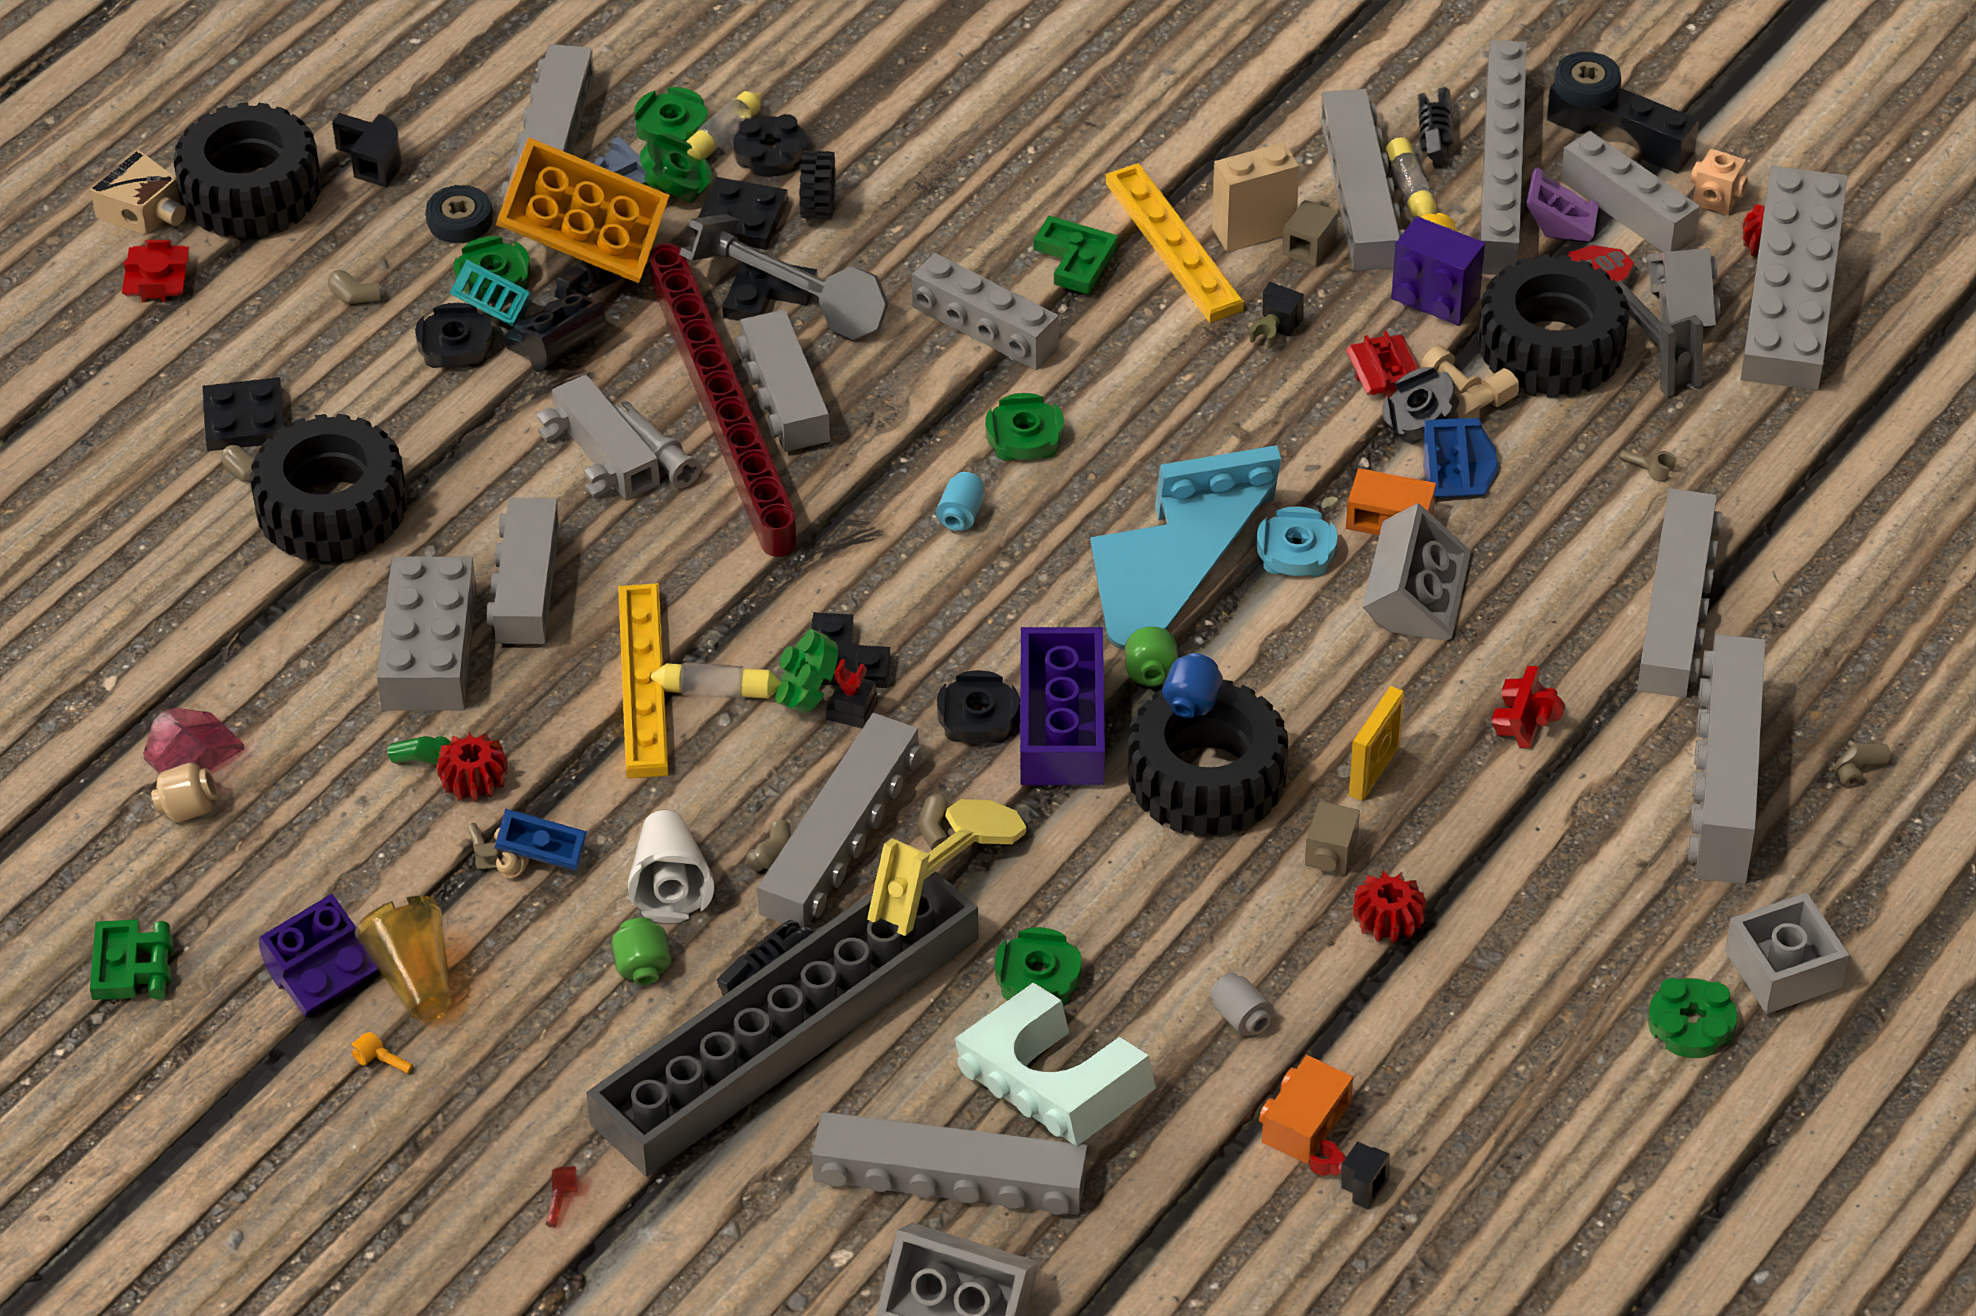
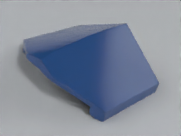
M1479 418L1424 421L1423 467L1426 480L1436 483L1435 498L1484 496L1497 474L1496 448L1484 431Z

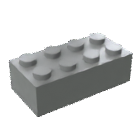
M473 557L391 558L377 672L382 710H464L477 593Z

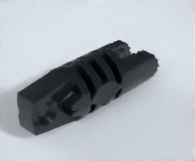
M1442 87L1438 88V102L1430 103L1426 93L1418 94L1420 146L1422 152H1427L1434 168L1448 165V148L1453 144L1450 89Z
M579 261L557 277L555 297L563 300L565 297L577 293L589 296L623 277L588 262Z
M791 919L784 922L783 925H780L765 936L764 940L756 943L755 947L747 950L746 954L738 957L717 979L722 995L724 996L813 934L815 930L808 927L801 928L798 922Z

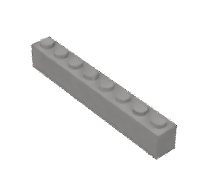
M1490 40L1479 237L1480 241L1485 242L1482 274L1498 275L1501 270L1510 264L1515 267L1518 260L1527 42Z

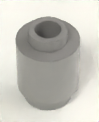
M1229 973L1222 976L1213 985L1210 997L1213 1000L1214 1008L1241 1036L1258 1035L1269 1026L1273 1006L1245 977Z

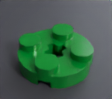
M667 87L668 93L656 95V90L651 91L641 97L634 109L636 135L639 139L647 142L651 137L652 140L656 139L659 134H670L687 141L697 131H706L708 127L707 108L704 106L703 98L698 93L682 87Z
M659 134L654 140L651 137L640 152V162L646 172L644 180L647 185L658 191L664 190L688 203H694L704 192L712 180V172L704 157L699 162L698 159L690 156L687 151L693 147L685 140L674 135Z
M488 236L475 239L467 243L462 248V255L458 260L457 258L454 260L455 280L466 260H469L486 270L488 266H494L495 270L488 271L526 290L528 289V279L531 274L529 254L524 246L514 241L513 246L509 243H503V237ZM472 272L463 292L470 294L479 276L477 273ZM485 280L476 299L482 301L492 281ZM499 285L492 299H499L504 287Z
M1033 393L1011 394L1000 399L999 406L993 411L990 408L985 418L986 438L988 443L995 449L996 456L1004 461L1014 459L1029 460L1040 457L1049 458L1057 453L1058 445L1063 439L1064 417L1062 411L1055 403H1053V407L1044 403L1043 396ZM1026 423L1029 428L1021 429L1020 424Z
M810 629L795 647L788 646L784 650L779 662L780 668L784 671L781 684L776 692V703L804 714L811 711L821 701L825 693L818 691L823 679L832 680L838 659V646L835 641L830 640L831 637Z
M1044 927L1026 928L1019 931L1018 937L1012 939L1009 943H1007L1006 939L1000 944L996 952L995 977L1001 987L1002 996L1007 1001L1032 983H1035L1062 1000L1064 1005L1069 1001L1070 994L1077 988L1081 979L1082 960L1080 951L1076 945L1074 949L1067 942V936L1054 929ZM1035 962H1043L1046 970L1033 971L1029 968L1034 967Z
M1668 978L1661 983L1660 989L1651 999L1648 1014L1650 1033L1654 1038H1656L1657 1034L1659 1039L1666 1043L1665 1049L1673 1054L1687 1058L1708 1057L1715 1054L1716 1048L1722 1046L1725 1042L1727 1046L1734 1037L1737 1010L1730 998V990L1722 983H1711L1696 978ZM1695 1013L1701 1017L1698 1018L1697 1023L1688 1022V1016L1684 1014Z

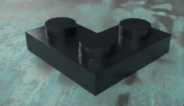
M742 261L722 306L723 318L740 321V319L762 315L765 313L770 299L807 306L812 293ZM792 265L818 277L817 269Z
M813 612L811 629L831 637L830 640L835 641L838 646L836 668L841 659L846 661V668L853 673H857L860 664H864L867 669L864 679L875 681L876 688H887L891 659L890 647L852 645L854 614ZM833 675L831 681L823 679L821 685H837L838 682Z

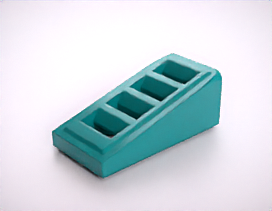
M466 260L449 293L513 327L523 319L535 296L530 291L469 260ZM472 272H475L479 276L468 295L463 290ZM488 279L492 282L482 301H480L476 297L485 280ZM500 285L504 289L495 307H492L489 303ZM513 292L517 295L508 313L505 314L501 311L509 295Z

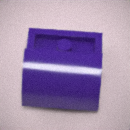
M333 893L259 937V949L268 972L279 989L285 988L304 1017H307L375 976L379 970L377 964L355 935L357 927Z

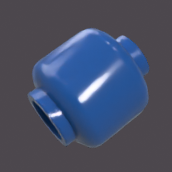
M1199 653L1188 654V656L1177 658L1172 664L1162 688L1163 697L1171 706V710L1178 716L1192 718L1208 714L1213 709L1223 686V676L1216 662L1210 657Z

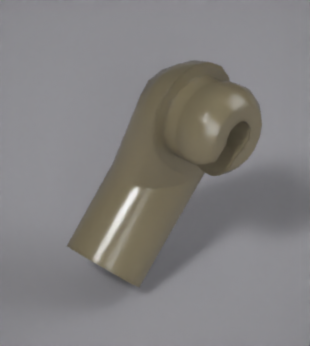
M343 270L334 271L328 277L329 289L345 304L381 301L379 282L359 284L349 273Z
M238 445L227 446L221 454L224 467L237 479L243 481L250 480L253 458Z
M1856 743L1851 745L1835 763V777L1840 779L1841 784L1844 786H1855L1859 783L1858 779L1862 778L1860 769L1865 764L1884 765L1889 762V746L1887 744Z
M940 793L932 794L925 799L917 819V827L931 850L948 839L940 823L942 819H946L947 808L953 805V801L950 797L943 796Z
M776 820L770 824V839L759 843L756 849H751L747 853V863L754 871H761L764 868L770 869L791 837V825L789 822Z

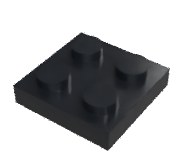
M716 177L698 218L723 214L738 219L734 236L737 237L739 242L752 248L767 250L787 205L788 189ZM694 229L695 237L697 236L698 230Z
M280 377L202 386L207 451L224 450L230 445H238L241 448L261 446L268 438L273 440V434L285 426Z

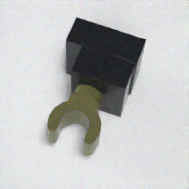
M1269 282L1263 290L1262 315L1264 317L1251 325L1250 342L1253 343L1259 335H1267V348L1271 349L1276 344L1277 333L1290 337L1294 329L1298 327L1304 318V294Z

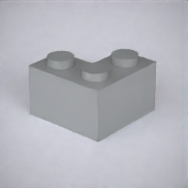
M1710 248L1648 254L1651 292H1659L1661 323L1665 325L1696 315L1703 322V326L1716 325L1715 318L1720 316V300L1717 294H1713L1712 279L1717 278V261L1715 256L1710 255Z

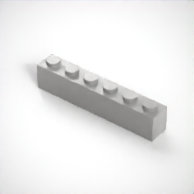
M549 44L545 59H539L537 69L538 83H532L531 107H525L524 131L517 134V155L510 158L509 182L504 181L502 185V204L517 162L529 137L571 155L573 154L594 79L592 48Z
M1366 89L1322 92L1321 124L1353 271L1393 268L1395 243L1404 233V229H1398L1397 227L1400 224L1398 203L1392 204V200H1394L1392 178H1386V175H1388V158L1386 153L1380 152L1383 147L1381 128H1375V125H1377L1375 103L1369 104Z
M1668 489L1637 691L1686 698L1688 683H1697L1701 658H1694L1692 656L1693 652H1702L1705 628H1698L1697 623H1706L1709 599L1701 598L1702 593L1710 594L1714 570L1706 569V564L1715 565L1718 541L1710 540V536H1719L1722 512L1714 511L1717 495Z
M874 712L872 713L758 885L759 915L783 924L791 919L798 922L801 928L808 927L814 917L819 918L826 906L827 896L833 887L838 888L843 882L851 859L860 856L865 845L866 836L872 828L876 829L880 825L885 807L890 799L895 800L899 796L904 778L909 770L914 771L917 768L922 756V748L919 747L918 728Z
M822 1112L812 1152L813 1181L824 1182L831 1186L847 1185L869 1188L877 1192L894 1191L910 1193L918 1197L933 1196L957 1199L964 1203L996 1204L1010 1209L1027 1208L1047 1211L1057 1215L1064 1213L1079 1215L1087 1174V1145L1079 1144L1075 1146L1072 1143Z

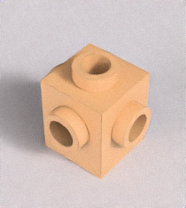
M1710 149L1703 162L1697 161L1692 171L1691 183H1695L1693 202L1701 208L1728 216L1738 197L1742 198L1748 184V176L1744 175L1746 159Z

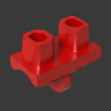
M1527 666L1522 679H1505L1502 687V698L1505 706H1513V708H1495L1492 716V724L1498 736H1515L1519 748H1531L1539 725L1546 726L1548 722L1560 720L1565 711V703L1557 696L1558 692L1553 688L1546 689L1539 682V666Z

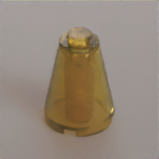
M428 896L406 897L408 905L397 908L394 907L393 901L386 903L371 911L360 921L358 926L360 932L358 934L359 942L411 1017L422 1019L425 1022L437 1020L446 1013V1009L452 1002L442 912L437 901Z

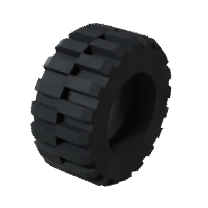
M248 102L237 103L238 106L228 108L227 105L219 107L213 114L207 112L199 117L197 124L191 123L186 128L183 135L177 141L175 153L173 154L180 201L186 207L188 217L208 232L213 229L214 233L218 236L227 238L228 235H235L237 239H248V236L258 235V238L267 237L270 232L277 230L280 233L287 230L290 223L297 224L305 217L306 212H310L317 202L322 186L316 142L311 129L305 125V122L295 114L290 116V112L284 108L277 106L273 109L266 103H258L257 106L249 105ZM246 168H263L250 173H233Z
M1539 255L1535 260H1530L1529 257L1516 262L1515 267L1510 264L1491 279L1482 296L1478 346L1481 348L1480 354L1483 361L1489 365V369L1494 374L1503 368L1511 371L1518 379L1519 387L1524 388L1525 393L1535 396L1537 393H1544L1550 398H1558L1559 394H1567L1568 397L1579 395L1583 389L1589 392L1601 385V381L1606 382L1615 374V370L1620 367L1624 358L1629 322V304L1622 288L1615 280L1610 281V275L1603 269L1598 268L1596 270L1592 268L1593 265L1590 262L1582 259L1580 262L1573 261L1571 256L1560 255V258H1550V255ZM1554 321L1570 325L1574 329L1562 331L1548 330L1537 327L1532 323Z
M326 414L315 415V419L307 421L301 418L294 421L293 426L289 428L283 426L273 434L274 439L268 438L253 459L250 483L259 527L263 529L264 536L271 543L277 544V548L289 555L295 552L299 559L310 561L311 558H319L320 562H332L333 558L343 557V561L353 559L355 554L363 552L365 555L376 548V543L380 542L383 544L393 534L392 529L396 530L404 518L403 513L407 509V494L399 448L385 431L376 425L372 428L371 423L358 417L356 420H352L349 415L337 414L336 417H327ZM330 481H343L354 484L345 490L331 494L304 492L312 486Z
M1223 679V686L1213 709L1208 714L1192 718H1184L1175 714L1171 710V706L1164 699L1162 690L1158 691L1152 696V701L1148 699L1138 709L1137 716L1132 719L1129 728L1128 783L1131 792L1136 796V802L1145 812L1150 810V817L1163 825L1167 822L1170 824V829L1182 834L1184 830L1194 832V836L1206 837V833H1217L1219 837L1230 835L1231 830L1236 828L1240 832L1254 825V819L1261 821L1271 813V808L1279 803L1283 795V788L1286 786L1288 732L1284 728V720L1279 712L1273 710V705L1262 695L1257 698L1253 689L1242 685L1241 688L1233 686V682ZM1213 747L1228 751L1239 759L1224 766L1200 767L1179 759L1177 755L1193 748Z

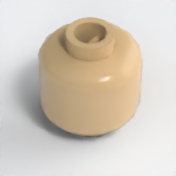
M192 762L161 772L157 778V789L151 792L153 804L159 814L165 813L171 821L176 823H182L208 814L213 807V801L218 798L217 787L211 772L207 768L201 769L198 764Z

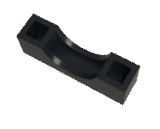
M1555 83L1549 89L1546 121L1578 134L1586 125L1593 122H1606L1616 125L1626 131L1637 142L1645 161L1677 174L1695 153L1699 119L1622 88H1620L1617 97L1613 101L1597 108H1581L1567 103L1555 91Z

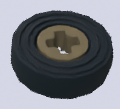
M1592 51L1576 52L1567 55L1560 60L1554 74L1555 91L1560 98L1571 105L1581 108H1597L1607 105L1617 97L1621 88V73L1616 62L1604 54Z
M453 185L439 190L428 200L425 212L426 223L430 232L440 240L450 243L473 241L486 234L492 226L493 206L488 195L479 188L469 185Z

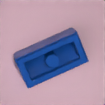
M505 808L494 849L577 871L587 831Z

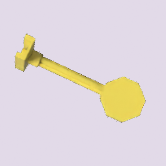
M960 799L947 808L946 818L955 833L929 853L891 838L883 846L867 920L875 923L880 918L899 926L897 933L904 936L907 935L914 927L924 880L974 842L981 844H1013L1025 835L1027 828L1018 812L992 800Z

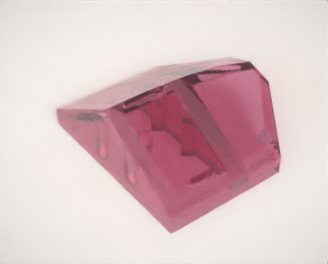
M172 708L163 711L153 721L143 757L158 774L191 762L198 764L201 769L207 768L210 771L245 748L244 744L211 712Z

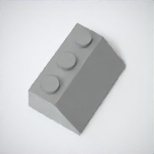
M1419 503L1397 513L1382 522L1362 608L1389 632L1444 641L1451 639L1471 550Z
M910 1223L897 1230L875 1316H1024L1030 1303L1040 1262L916 1223Z

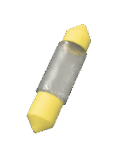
M744 91L738 97L731 99L686 141L693 147L687 153L700 162L703 157L706 159L713 152H717L735 136L739 130L741 120L753 118L760 112L761 94Z
M1406 138L1393 139L1386 146V154L1391 163V171L1407 208L1410 209L1414 218L1427 213L1434 214L1437 209L1434 193L1410 141Z
M687 662L683 664L667 663L651 674L652 681L655 682L656 680L660 683L665 692L681 693L682 695L768 699L778 690L781 684L771 670L748 669L743 666Z

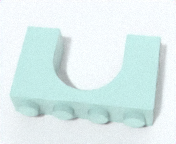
M1035 983L1023 989L954 1038L959 1055L957 1059L958 1066L968 1079L977 1080L988 1087L994 1096L1006 1099L1015 1105L1024 1116H1032L1044 1124L1053 1135L1062 1136L1075 1146L1081 1144L1156 1089L1149 1055L1121 1037H1118L1082 1064L1068 1070L1040 1072L1027 1068V1065L1035 1057L1069 1034L1062 1000Z

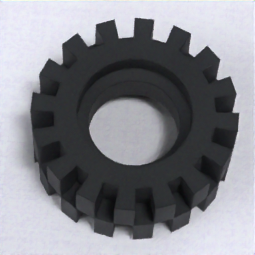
M804 150L801 158L799 182L801 218L832 219L836 184L834 151Z

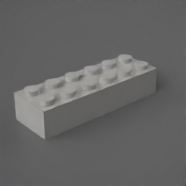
M1771 166L1740 380L1810 390L1819 389L1848 175Z
M1715 634L1713 651L1705 650L1702 675L1709 677L1708 679L1700 678L1698 703H1700V706H1705V709H1698L1696 733L1703 740H1696L1694 765H1696V769H1701V772L1694 771L1692 796H1694V801H1699V804L1692 803L1690 828H1692V833L1697 834V836L1690 835L1688 861H1696L1694 879L1746 884L1756 822L1765 639Z

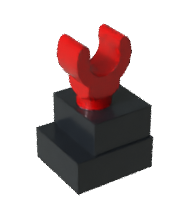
M841 659L834 673V678L838 684L826 707V720L863 729L878 703L875 681L864 679L867 671L864 664H860L857 673H853L846 668V661Z
M1321 1140V1154L1329 1158L1320 1159L1313 1155L1310 1156V1170L1318 1175L1331 1174L1336 1176L1340 1174L1341 1188L1352 1193V1203L1369 1210L1390 1178V1153L1376 1147H1369L1357 1141L1346 1157L1343 1152L1339 1151L1336 1144L1328 1140Z

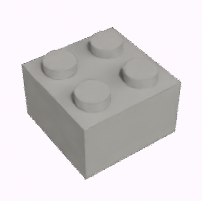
M1808 893L1730 918L1725 952L1766 1014L1843 988L1850 955Z

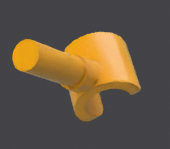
M372 1032L364 1033L352 1043L354 1048L352 1056L363 1066L376 1057L380 1061L406 1074H409L412 1070L413 1064L390 1053L389 1050L384 1048L379 1037Z

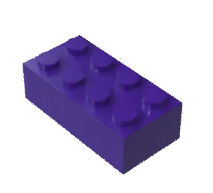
M1021 627L1020 785H1104L1103 627Z

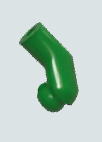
M422 736L395 742L388 746V756L394 764L415 760L436 765L438 763L437 759L440 758L441 746L450 745L451 741L443 736L435 738Z

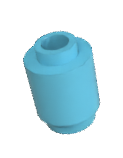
M960 472L948 481L936 509L937 518L945 527L951 530L964 531L973 526L985 498L984 483L981 478L970 472Z

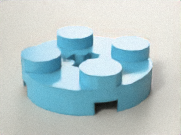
M1306 507L1282 508L1276 511V517L1271 518L1267 522L1265 518L1260 523L1257 531V552L1263 560L1265 570L1271 574L1282 573L1291 576L1310 575L1318 577L1327 571L1328 564L1333 561L1336 555L1337 530L1332 522L1329 526L1327 522L1323 521L1322 514L1314 509ZM1293 538H1300L1303 544H1293Z

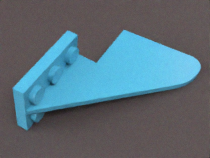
M1277 445L1162 464L1159 470L1155 510L1158 520L1166 519L1167 524L1090 538L1106 633L1109 641L1114 646L1125 649V643L1129 636L1136 630L1144 627H1160L1167 630L1256 509L1268 501H1274L1281 462Z

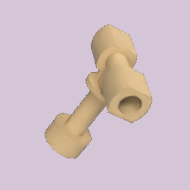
M1437 345L1430 349L1422 360L1421 368L1434 367L1437 372L1443 373L1445 371L1458 386L1460 392V402L1456 409L1459 414L1458 419L1480 418L1481 408L1488 404L1499 407L1518 395L1519 381L1508 369L1503 368L1485 380L1478 376L1468 378L1454 366V355L1442 345Z

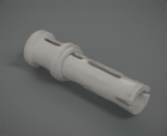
M621 401V405L626 411L618 403L615 404V409L658 457L659 470H663L669 475V480L675 487L685 488L695 482L701 472V463L697 458L689 456L682 451L681 443L675 438L662 435L630 402Z

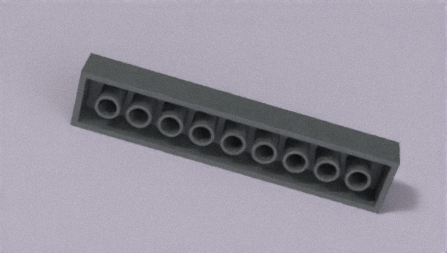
M935 871L924 880L913 930L904 936L897 933L898 925L881 918L875 923L867 920L873 892H871L588 1090L586 1095L590 1125L645 1177H648L978 941V907Z

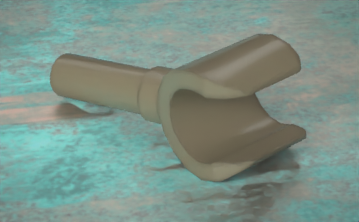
M1622 450L1620 453V459L1649 469L1650 477L1658 482L1667 478L1669 471L1673 470L1676 463V457L1668 451H1658L1654 458L1644 457L1626 450Z
M470 823L467 826V830L473 841L477 869L497 868L496 860L497 858L499 859V851L494 849L495 843H484L477 824Z

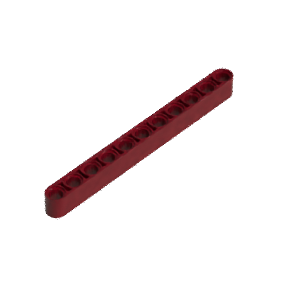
M666 243L655 246L649 254L652 288L760 546L770 556L783 557L789 555L795 550L797 545L795 512L685 257L679 255L681 248L674 244Z

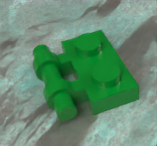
M138 919L96 921L90 979L92 1000L136 998L137 984L149 985V997L153 999L164 998L166 986L171 983L172 972L171 967L168 965V956L173 953L174 939L170 935V924L165 921H157L153 924V932L141 933ZM149 953L151 955V962L138 963L139 954Z

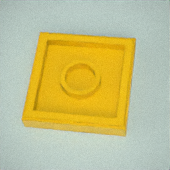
M1390 686L1353 740L1349 785L1350 797L1360 801L1365 799L1400 748L1404 706L1403 690Z

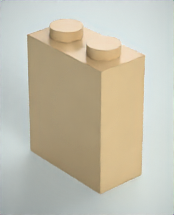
M1284 142L1214 161L1212 229L1226 252L1283 237L1285 224L1297 210L1299 164Z

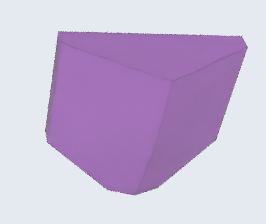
M1536 168L1532 173L1527 207L1544 236L1590 241L1594 236L1599 204L1594 200L1586 201L1568 188L1542 175L1543 170Z

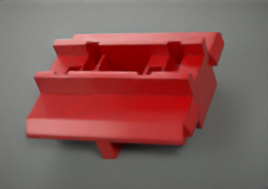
M145 240L146 246L129 247L127 260H124L125 274L122 294L125 296H141L142 302H146L147 298H162V302H166L167 296H180L183 293L189 246L171 245V240Z
M1387 331L1383 332V336L1371 339L1366 335L1364 336V342L1352 344L1346 348V353L1355 369V379L1357 382H1361L1367 395L1384 393L1383 398H1386V396L1392 397L1397 391L1394 384L1407 373L1419 369L1406 339L1402 335L1389 336Z

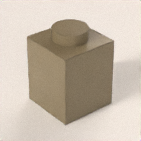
M1304 199L1284 226L1282 254L1316 267L1336 241L1338 211Z
M1323 801L1318 802L1306 838L1305 866L1346 875L1358 839L1359 809Z

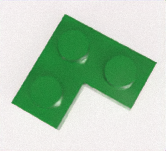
M1048 215L1034 237L1035 251L1063 258L1054 272V285L1088 295L1118 247V235Z

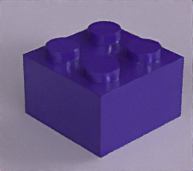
M1416 216L1395 243L1391 299L1459 326L1480 299L1485 242Z

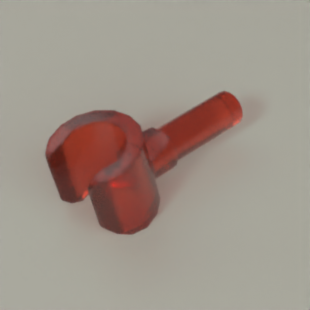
M576 1166L557 1167L552 1170L553 1193L546 1220L548 1227L554 1228L557 1226L562 1203L564 1202L563 1193L578 1192Z

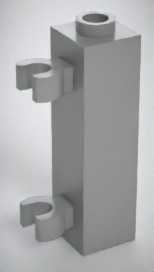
M586 374L552 389L554 409L546 408L537 414V419L543 425L538 429V432L545 441H552L566 430L595 464L584 470L585 476L591 482L586 484L585 487L593 498L604 495L611 486H614L625 501H628L660 486L658 457Z

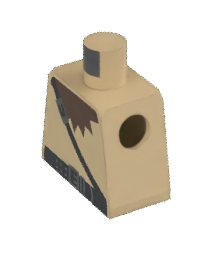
M139 150L90 189L96 218L141 234L150 233L163 221L177 226L186 216V207L181 204L176 178Z

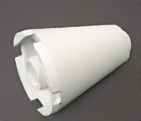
M661 810L652 813L644 821L628 880V895L632 905L635 904L641 910V915L659 923L682 922L689 919L690 913L699 908L702 911L710 903L714 894L713 875L683 818L676 812Z

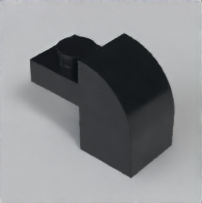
M339 113L332 121L336 150L351 154L354 178L387 188L398 174L402 165L396 125L391 119L382 114H378L373 122H368Z

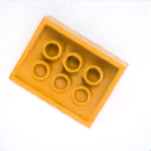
M529 137L515 167L496 225L639 283L669 195Z

